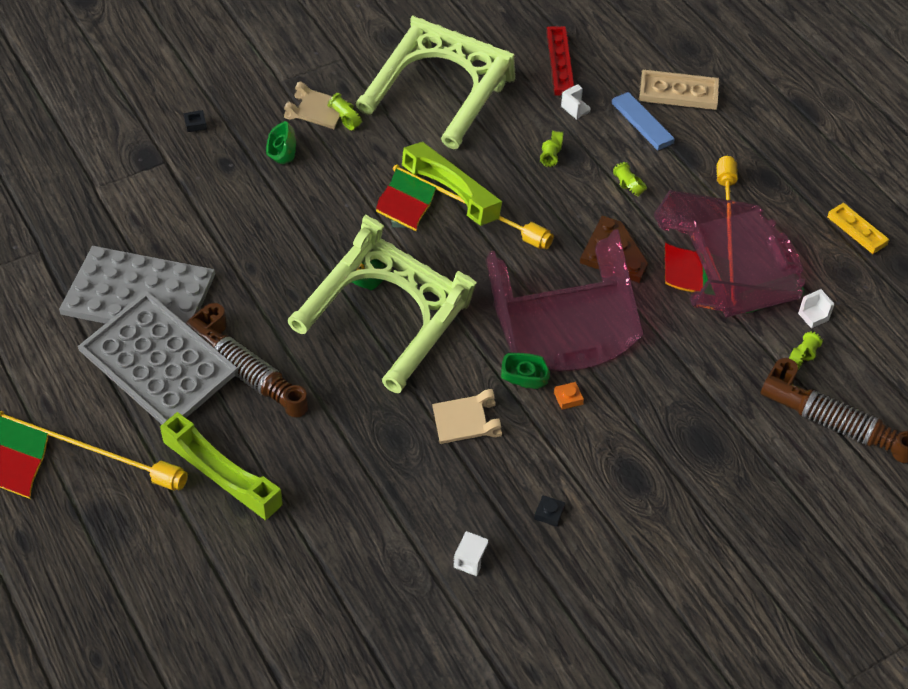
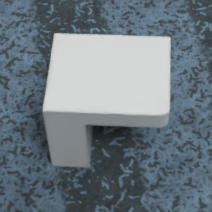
M578 84L563 92L561 107L575 119L586 115L591 110L581 100L583 88Z
M820 289L803 297L798 314L813 328L829 321L834 303Z
M466 531L454 554V568L477 576L481 568L482 555L488 545V539Z

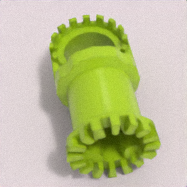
M340 93L334 94L331 97L332 99L328 101V107L335 109L339 113L342 123L347 129L354 130L362 123V119L353 110V104L347 103L341 98L342 95Z
M552 131V139L543 143V154L540 156V162L544 166L552 167L554 164H557V153L562 147L563 132Z
M627 162L620 163V165L617 164L613 168V174L615 177H618L620 186L623 189L632 190V193L635 192L634 195L638 197L647 189L646 184L635 174H632L630 165Z
M812 331L805 333L802 344L793 349L789 359L797 363L798 370L803 360L809 361L815 358L817 348L823 343V339L821 336H818V333L815 334Z

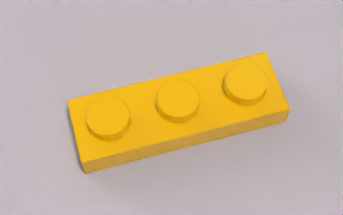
M842 203L829 211L827 217L872 254L888 245L889 239L846 204Z

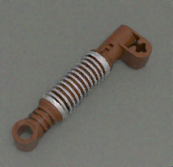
M218 303L208 304L185 323L237 367L235 375L237 378L247 383L248 386L258 391L259 394L271 397L277 403H280L289 416L301 417L307 412V393L303 387L292 385L284 380L282 373L253 352H250V350L239 344L232 337L221 334L227 327L225 311L222 305Z
M781 358L775 363L760 393L762 396L798 411L802 417L807 418L809 416V420L814 418L813 421L816 422L818 420V424L823 422V426L829 425L828 429L832 426L834 427L833 431L839 429L838 433L840 431H843V435L848 433V437L852 435L853 440L859 436L857 440L859 442L862 437V443L867 446H877L879 444L881 449L883 446L886 447V451L891 449L890 453H892L897 461L908 463V431H902L898 434L896 429L894 431H891V427L886 429V425L883 424L882 420L871 416L869 418L868 414L864 416L863 411L859 413L858 409L855 411L853 407L849 409V405L844 407V403L839 405V401L834 402V398L830 400L829 396L826 398L824 394L820 396V393L815 392V390H805L794 385L798 365L792 359Z

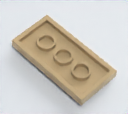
M642 70L639 101L716 110L719 78Z

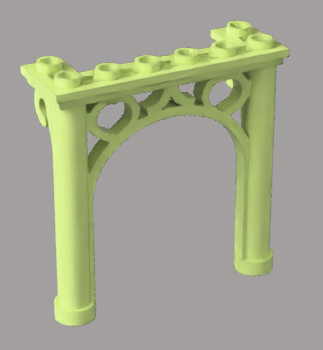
M412 16L410 18L411 28L364 95H361L356 101V106L364 114L371 115L401 71L408 64L418 59L438 57L452 60L463 66L470 73L474 82L471 93L441 137L442 142L447 147L458 149L462 143L463 136L493 91L501 92L506 81L514 82V54L507 50L496 48L491 44L478 41L475 38L462 35L457 31H451L422 18ZM432 42L436 43L437 46L432 48ZM481 60L487 64L483 67H473L472 62ZM478 75H484L479 83Z
M365 215L361 230L353 242L354 246L302 307L288 318V323L297 333L305 334L341 290L349 283L359 279H382L402 287L420 306L423 315V326L382 378V382L388 390L400 393L406 386L407 379L460 310L469 307L477 282L460 271L456 273L454 281H450L446 276L435 272L428 265H424L414 259L410 254L399 250L392 243L381 239L384 225L378 220ZM378 259L385 263L387 267L384 269H374L370 261ZM364 262L365 269L355 271ZM392 267H394L395 269L399 270V271L394 270L393 273L391 272ZM415 281L422 284L419 290L417 289L418 284ZM432 292L440 300L436 302L427 301L423 293ZM430 310H438L430 320Z

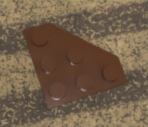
M601 216L580 257V264L638 283L641 282L648 264L623 223L605 216Z

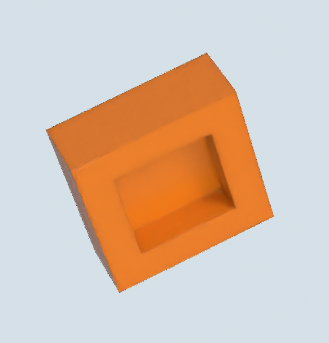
M576 382L554 387V394L561 410L583 405L584 399Z

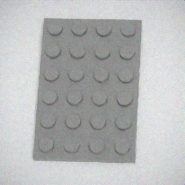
M92 246L59 308L60 314L106 324L147 291L186 323L199 312L214 279L215 270Z
M147 291L78 346L79 351L161 424L165 423L176 412L187 418L236 375L237 370L235 365Z

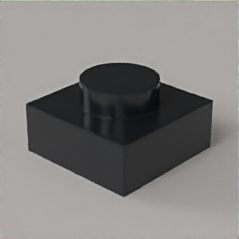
M203 110L183 113L187 132L207 129Z
M542 495L534 519L557 527L565 508V502Z

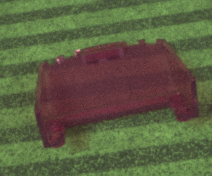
M669 190L657 208L654 217L662 230L675 229L683 234L688 232L709 279L701 291H695L690 296L693 307L723 311L725 318L797 300L802 296V286L805 284V279L801 278L803 267L799 256L784 232L781 234L775 228L777 223L773 219L768 221L761 214L764 210L758 205Z
M618 229L613 230L608 238L600 240L595 247L602 282L513 298L506 264L503 260L496 258L495 251H490L486 259V265L495 301L494 307L511 353H527L544 357L549 370H578L596 366L617 357L630 348L643 335Z

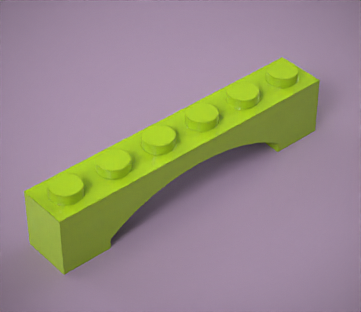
M424 142L403 149L402 166L414 175L427 176L452 189L467 205V216L478 225L482 226L499 219L502 201Z
M176 412L160 426L164 444L265 521L283 505L281 489L264 476L261 478L235 465L216 450L198 432L194 424L180 413Z

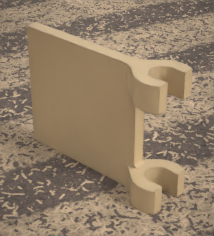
M298 82L295 87L297 90L295 97L303 100L299 107L287 102L284 110H286L284 118H299L335 129L340 116L335 109L329 108L327 105L332 96L313 91L304 83Z
M493 389L484 390L477 396L432 404L440 444L484 435L491 437L502 436L500 419H493L486 423L483 407L496 406Z

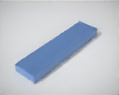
M629 92L613 98L612 104L657 150L674 144L675 138Z

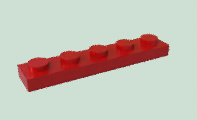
M547 27L554 95H563L564 91L574 86L566 27Z

